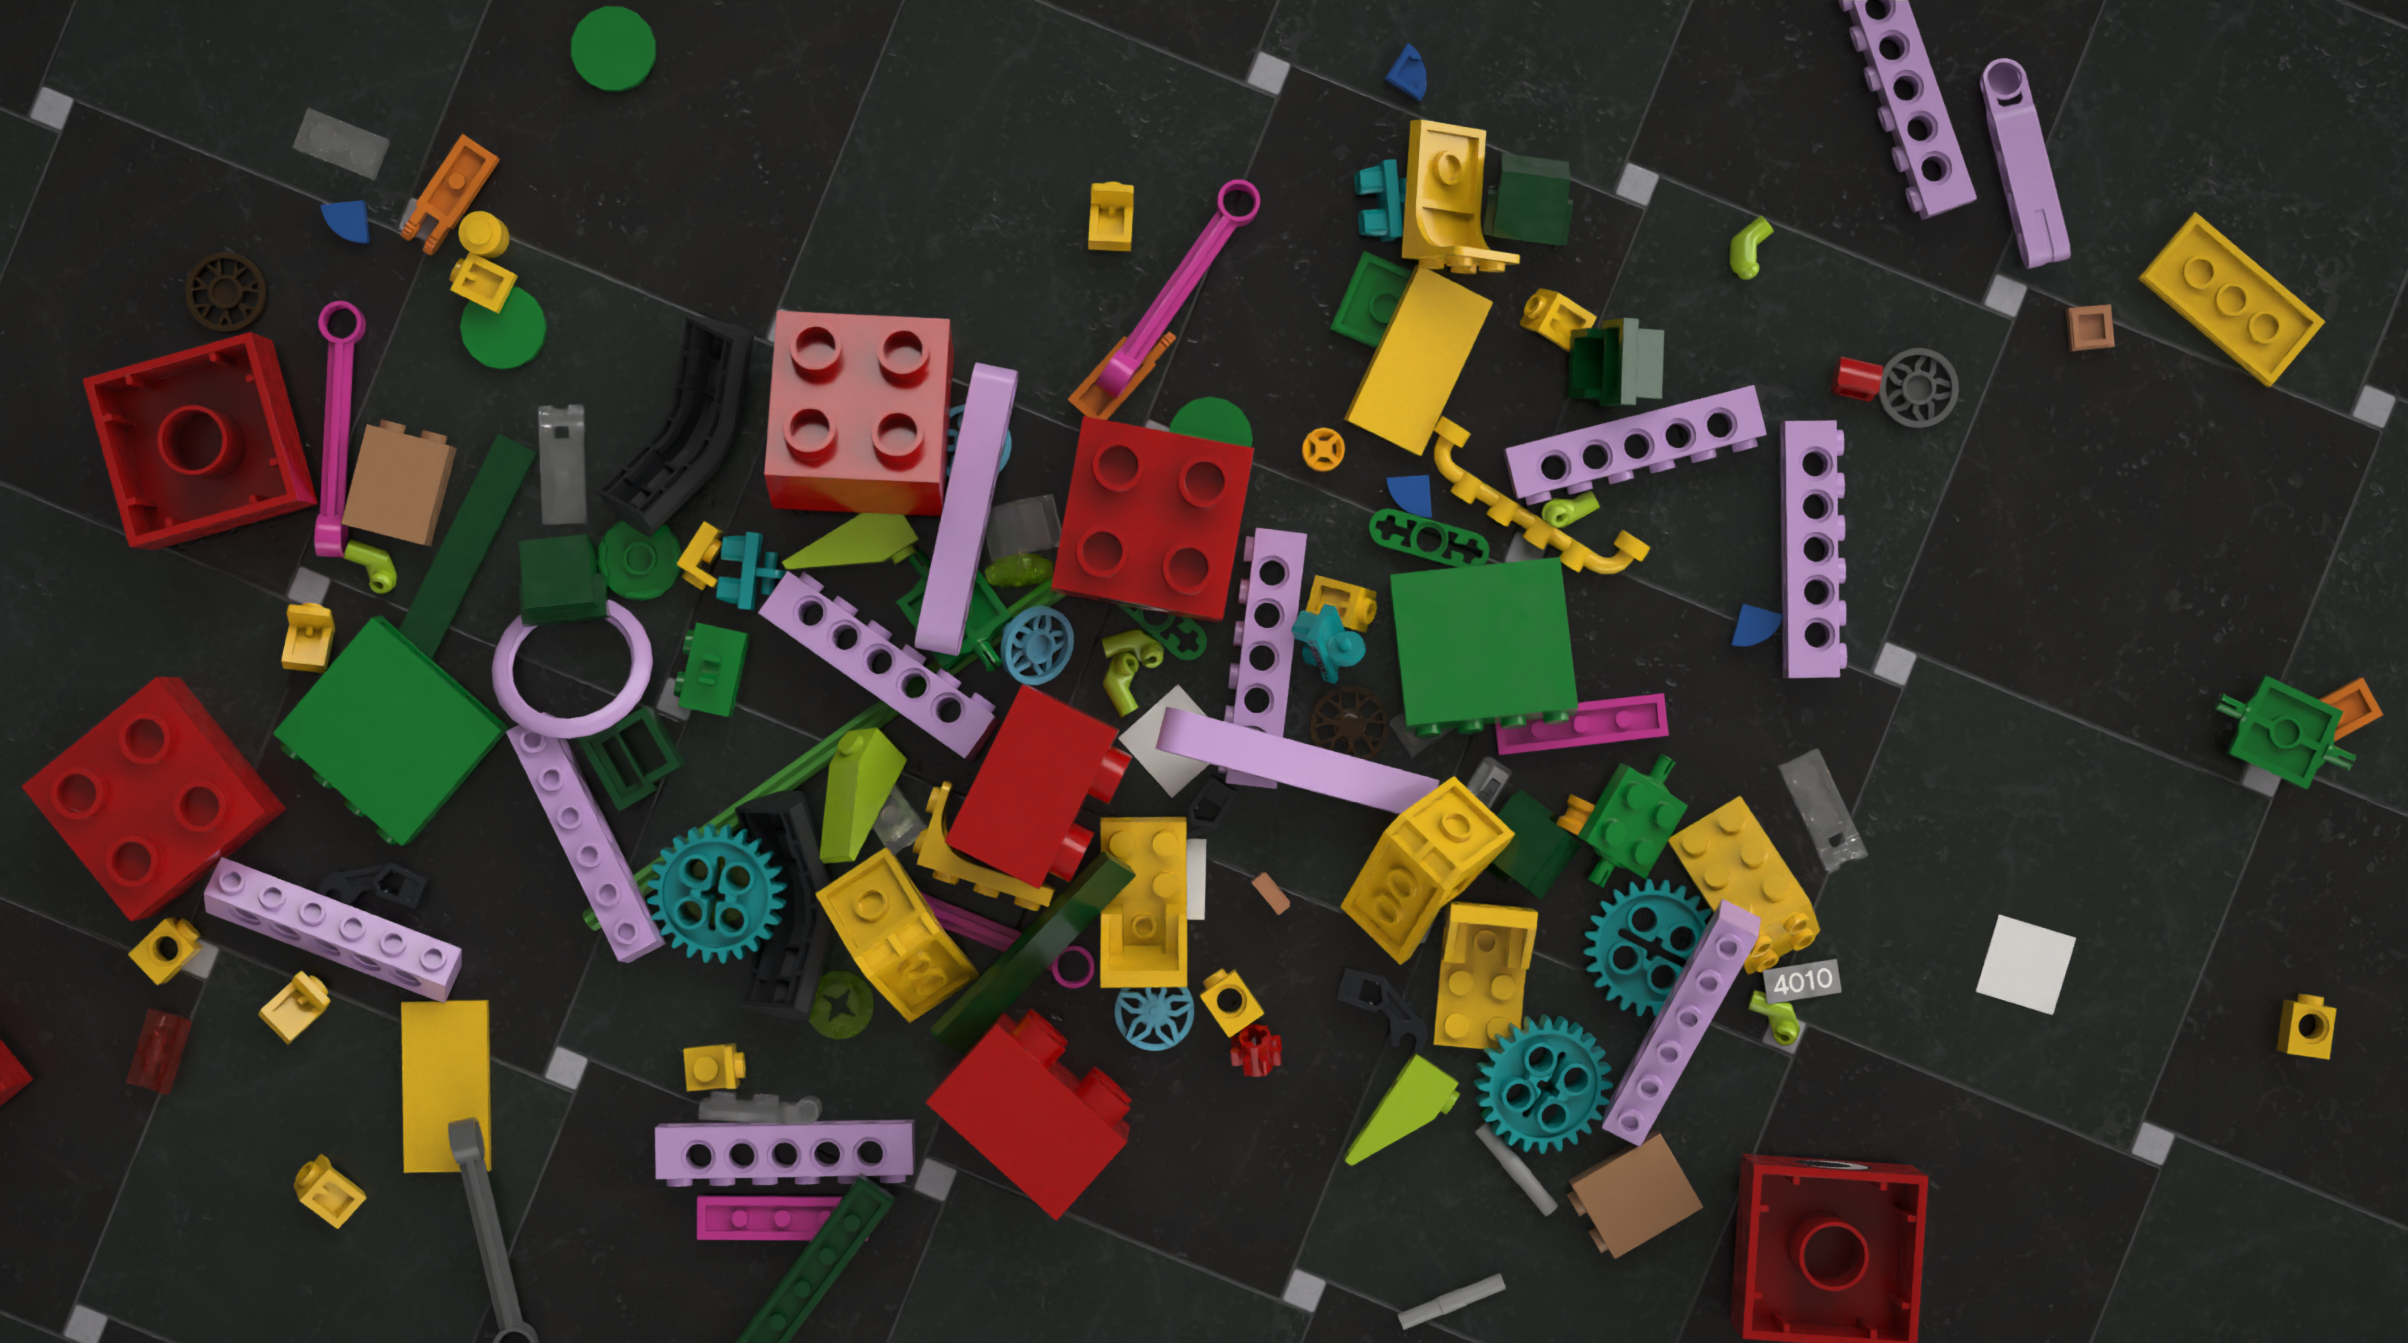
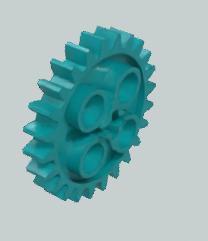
M709 823L705 826L702 837L699 830L693 827L688 830L689 842L681 835L673 839L677 851L669 847L661 850L660 853L667 863L656 862L651 867L661 875L660 878H652L647 882L648 886L658 890V894L648 898L647 903L659 905L660 910L651 919L665 920L666 925L660 931V935L663 936L673 932L676 937L672 947L675 949L685 942L688 944L687 957L689 958L698 950H702L703 962L707 963L712 959L714 953L717 952L721 963H726L730 958L732 950L734 955L740 960L746 956L745 944L755 952L761 947L758 936L768 940L774 935L767 923L778 925L782 921V918L773 910L787 905V901L776 897V893L784 890L787 887V883L775 882L774 876L780 873L783 868L782 866H769L767 862L775 853L774 851H769L761 855L758 851L762 843L761 838H758L751 844L746 842L747 829L741 830L736 837H733L730 824L724 825L720 833L717 834L713 823ZM723 856L725 858V866L721 873L718 891L725 894V897L716 904V929L711 930L709 928V921L714 910L716 895L710 893L709 889L718 883V858ZM692 859H700L707 865L708 875L706 879L697 878L692 874L690 869ZM734 866H742L748 871L750 875L748 886L739 885L734 881L732 877ZM686 901H694L701 907V920H692L686 915L684 909ZM727 908H735L742 913L744 917L743 927L736 928L728 923L726 919Z
M1646 878L1643 890L1639 891L1637 886L1630 881L1628 882V895L1624 896L1621 892L1614 889L1612 893L1616 902L1613 905L1602 900L1599 902L1605 912L1603 917L1590 915V920L1598 925L1596 931H1585L1584 936L1594 940V946L1587 947L1582 951L1583 954L1595 956V961L1585 968L1588 972H1600L1601 975L1593 983L1596 988L1607 984L1610 986L1605 994V999L1610 1001L1618 995L1621 996L1619 1002L1621 1010H1626L1631 1002H1634L1637 1016H1642L1646 1006H1650L1653 1016L1656 1017L1684 967H1680L1657 954H1652L1649 959L1645 958L1647 951L1641 946L1618 935L1619 929L1623 928L1651 942L1657 936L1659 937L1657 944L1661 948L1685 959L1687 962L1708 925L1705 924L1704 920L1712 911L1709 908L1699 911L1695 909L1700 900L1698 895L1684 900L1686 887L1680 885L1672 894L1670 893L1669 881L1663 879L1659 889L1654 890L1652 880ZM1647 907L1653 913V924L1647 930L1638 931L1632 924V916L1637 909ZM1678 927H1687L1691 932V943L1685 949H1674L1670 943L1671 933ZM1620 946H1630L1635 955L1632 965L1625 969H1619L1613 963V954ZM1659 965H1668L1672 970V981L1666 987H1655L1651 982L1652 971Z
M1546 1014L1541 1015L1538 1026L1528 1016L1524 1017V1029L1522 1030L1509 1023L1508 1027L1511 1036L1506 1039L1496 1033L1494 1037L1499 1047L1496 1050L1485 1047L1483 1050L1491 1059L1489 1063H1477L1476 1065L1485 1074V1078L1474 1080V1085L1478 1089L1485 1091L1475 1098V1101L1480 1106L1487 1107L1480 1115L1486 1122L1494 1121L1490 1129L1497 1136L1505 1132L1503 1139L1508 1145L1512 1146L1519 1139V1147L1525 1152H1528L1533 1142L1541 1154H1545L1548 1142H1551L1558 1151H1562V1139L1566 1137L1573 1144H1578L1576 1131L1581 1129L1585 1133L1591 1134L1592 1130L1587 1121L1590 1118L1602 1120L1603 1117L1596 1110L1597 1105H1609L1610 1103L1601 1094V1090L1613 1087V1083L1601 1077V1075L1612 1070L1607 1062L1599 1061L1606 1054L1605 1050L1600 1046L1592 1047L1596 1038L1589 1032L1582 1035L1583 1027L1576 1022L1568 1028V1021L1562 1016L1556 1019L1553 1026L1551 1019ZM1538 1047H1544L1545 1054L1541 1061L1536 1064H1529L1530 1053ZM1560 1052H1564V1056L1557 1059V1055ZM1579 1067L1580 1074L1576 1081L1571 1084H1564L1565 1074L1570 1069ZM1540 1080L1549 1081V1085L1546 1088L1542 1086L1537 1087ZM1523 1084V1090L1518 1098L1514 1100L1506 1099V1094L1511 1086ZM1551 1104H1557V1112L1554 1117L1549 1120H1542L1543 1110ZM1529 1109V1113L1523 1116V1111Z

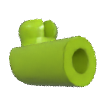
M1759 216L1734 236L1730 243L1729 264L1733 272L1737 273L1739 278L1743 280L1752 279L1757 275L1759 271V264L1756 262L1757 245L1774 232L1763 216Z
M1588 490L1573 499H1550L1542 508V518L1554 528L1566 527L1599 509L1600 506L1593 492Z
M350 539L344 559L366 567L371 581L369 586L373 592L377 594L388 593L395 587L397 582V573L388 552Z
M1139 628L1101 638L1107 658L1128 652L1135 655L1148 668H1155L1163 661L1164 648L1161 643Z
M1127 652L1112 658L1103 679V687L1120 718L1139 708L1129 691L1133 676L1139 668V662L1135 655Z
M1754 989L1747 1009L1768 1017L1774 1034V1040L1782 1046L1793 1044L1799 1035L1800 1026L1792 1005L1788 1001L1767 1004L1766 993Z

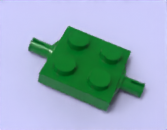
M924 550L916 552L924 566L919 563L913 554L909 558V562L918 572L921 579L913 590L896 601L916 630L931 567V561L926 556ZM979 569L976 575L959 655L955 656L931 651L946 671L966 656L973 654L977 655L987 672L995 670L987 655H989L997 667L1002 664V659L998 657L989 643L1014 618Z
M2261 676L2253 696L2245 704L2226 696L2224 693L2221 694L2218 701L2233 708L2222 703H2216V711L2237 719L2236 732L2226 753L2302 789L2309 788L2317 769L2325 761L2339 766L2346 771H2349L2353 764L2345 760L2355 762V754H2351L2333 745L2335 730L2344 711L2271 677Z
M1663 754L1659 755L1660 757L1649 775L1638 773L1631 767L1620 763L1577 836L1591 845L1597 855L1601 857L1588 880L1604 888V884L1615 866L1626 868L1635 875L1646 879L1688 807L1671 795L1663 784L1676 764L1675 761Z

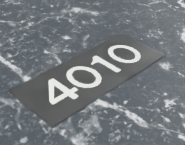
M1837 959L1763 970L1767 1004L1842 993Z

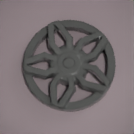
M1925 348L1908 349L1895 355L1884 366L1878 393L1879 400L1884 411L1895 422L1910 428L1929 427L1946 418L1954 408L1959 393L1958 377L1951 363L1941 354ZM1920 355V358L1914 364V372H1912L1909 366L1899 363L1903 358ZM1927 357L1930 358L1928 373L1920 369ZM1937 362L1945 369L1950 381L1942 378H1933L1936 374ZM1895 368L1903 371L1906 376L1903 380H1899L1891 369ZM1889 377L1894 385L1900 386V389L1894 390L1887 398L1886 381ZM1938 384L1951 390L1950 392L1937 394L1936 385ZM1898 395H1902L1905 402L1902 405L1892 407L1890 404ZM1949 398L1945 408L1934 417L1935 405L1932 399L1939 401ZM1912 404V412L1918 421L1906 419L1897 412L1907 410ZM1925 404L1927 406V420L1920 413L1919 405Z

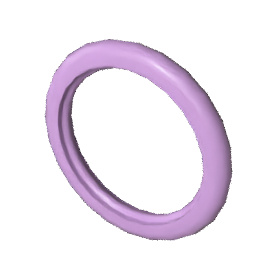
M608 600L610 618L604 619L616 626L628 643L632 662L629 678L618 696L601 710L583 717L570 719L553 718L541 714L528 706L519 695L514 684L512 667L515 654L525 637L538 627H524L520 614L505 630L494 652L491 667L492 685L499 704L512 720L529 731L547 737L571 739L590 736L610 728L627 716L640 701L650 681L653 665L652 649L642 624L630 611L618 603Z

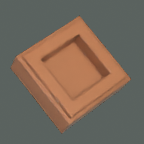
M2111 304L2066 309L2069 352L2115 347Z
M1262 871L1251 880L1252 884L1278 915L1290 907L1289 899L1266 872Z

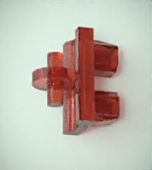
M149 1008L126 1083L149 1088L162 1094H170L192 1020Z

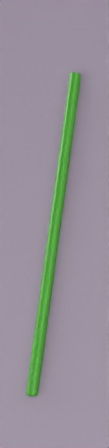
M1052 576L1007 608V610L1015 618L1024 610L1037 605L1050 607L1066 595L1051 592ZM1002 631L995 635L989 643L992 648L1002 641L1004 635ZM977 655L966 656L946 672L954 676L978 659ZM937 659L926 666L934 674H937L940 668L945 670ZM916 677L909 681L906 688L909 698H918L924 694L927 687L925 678ZM880 699L698 830L702 837L704 828L709 823H713L717 834L720 833L724 825L730 824L733 834L741 828L735 812L736 807L746 801L775 792L793 791L830 764L838 749L840 739L847 731L868 728L880 729L901 713ZM662 855L633 875L643 897L654 890V888L647 885V882L652 878H660L661 876L651 868L652 865L656 862L667 863ZM592 906L584 910L582 916L587 925L593 931L600 929V922Z

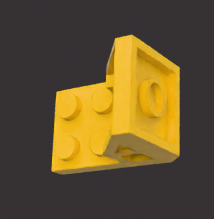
M1453 776L1402 812L1383 832L1340 907L1401 965L1412 956L1441 907L1461 894L1509 845L1515 833Z
M1101 817V852L1105 850L1131 866L1136 874L1133 880L1101 911V988L1187 987L1186 817Z
M888 846L815 894L866 978L909 1023L980 977L974 964L946 934L931 907Z
M1450 901L1446 904L1433 1034L1434 1045L1477 1049L1488 1047L1496 1050L1499 1047L1494 1037L1496 1033L1506 1039L1510 1037L1509 1023L1515 1025L1519 1030L1521 1029L1526 969L1529 970L1537 930V911L1525 907Z

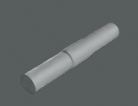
M1485 1121L1474 1132L1545 1216L1551 1214L1558 1207V1204L1500 1135L1497 1136L1490 1129L1491 1124Z
M1498 1273L1464 1288H1459L1436 1297L1434 1300L1397 1315L1403 1330L1505 1290L1506 1286L1501 1274Z

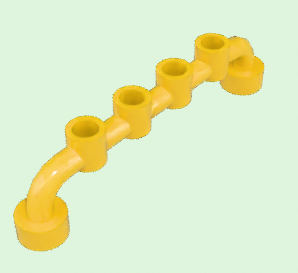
M1444 416L1440 418L1435 426L1434 431L1440 434L1434 447V461L1438 471L1446 479L1454 483L1450 492L1471 505L1475 498L1490 506L1486 513L1488 516L1506 527L1509 526L1511 521L1516 522L1526 529L1522 535L1524 539L1544 550L1548 543L1562 552L1559 556L1561 562L1578 573L1585 566L1599 574H1615L1624 570L1634 558L1642 562L1651 547L1622 530L1613 543L1620 548L1615 556L1604 558L1562 531L1550 526L1542 518L1528 511L1509 497L1457 466L1451 459L1452 447L1456 444L1462 448L1471 433Z

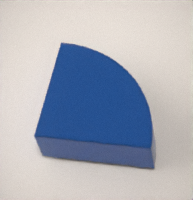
M1407 43L1384 81L1420 103L1427 87L1426 68L1418 51Z
M364 200L321 205L323 216L335 233L354 243L370 244L367 208Z
M1429 475L1386 478L1390 495L1403 510L1422 518H1432Z
M1741 604L1730 645L1751 646L1766 640L1777 630L1784 615Z

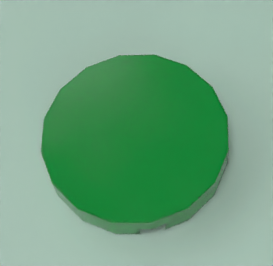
M605 6L590 12L578 23L571 39V57L577 72L590 85L605 92H624L637 87L646 79L645 77L649 74L656 61L657 43L651 27L637 13L624 7Z
M514 286L499 314L470 300L463 310L460 324L463 343L472 357L487 367L501 370L514 369L533 360L543 347L547 333L546 318L536 298L523 289Z
M1215 397L1196 399L1182 407L1171 422L1169 430L1172 433L1251 447L1253 441L1250 423L1241 409L1225 399Z
M620 520L607 531L601 540L598 548L597 564L600 573L605 574L607 585L612 591L626 599L646 601L662 596L674 586L682 572V568L677 565V562L683 552L679 539L669 526L663 524L649 538L631 528L624 520Z

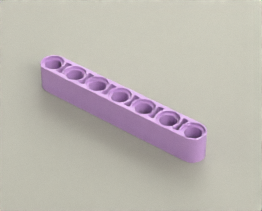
M976 363L974 366L919 617L915 648L955 656L959 655L1016 394L1019 374L1016 370Z
M1166 707L1155 748L1398 815L1438 788L1439 780L1171 707Z

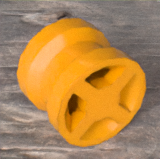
M1328 428L1315 429L1309 433L1302 447V455L1306 464L1313 470L1320 472L1331 471L1337 467L1343 459L1345 452L1344 441L1341 436Z
M1570 794L1567 800L1568 809L1566 814L1558 818L1556 825L1579 835L1595 805Z

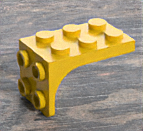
M1427 120L1410 121L1402 258L1419 260V268L1444 269V264H1447L1446 266H1450L1453 273L1476 274L1477 266H1479V271L1505 272V265L1519 264L1520 255L1491 251L1483 238L1481 230V203L1486 141L1485 130Z
M947 780L943 782L942 788L938 786L933 787L926 807V812L933 815L929 827L919 829L912 851L919 854L917 864L933 869V878L956 885L959 883L960 878L975 883L973 891L997 898L1000 891L1016 896L1013 904L1026 909L1038 911L1041 905L1048 907L1051 904L1056 889L1055 886L1044 883L1040 889H1037L991 865L973 860L965 856L958 849L944 843L948 835L946 824L947 810L956 783Z
M1741 796L1669 838L1670 847L1713 913L1716 911L1721 900L1724 899L1761 918L1759 937L1742 965L1747 974L1769 970L1779 961V957L1793 949L1796 951L1801 950L1815 940L1816 935L1820 932V928L1811 901Z

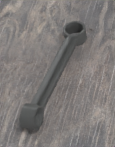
M476 1117L449 1122L450 1146L454 1159L460 1166L499 1328L493 1343H500L502 1337L510 1332H520L529 1339L530 1343H539L538 1335L534 1328L523 1322L484 1160L485 1147L480 1124Z

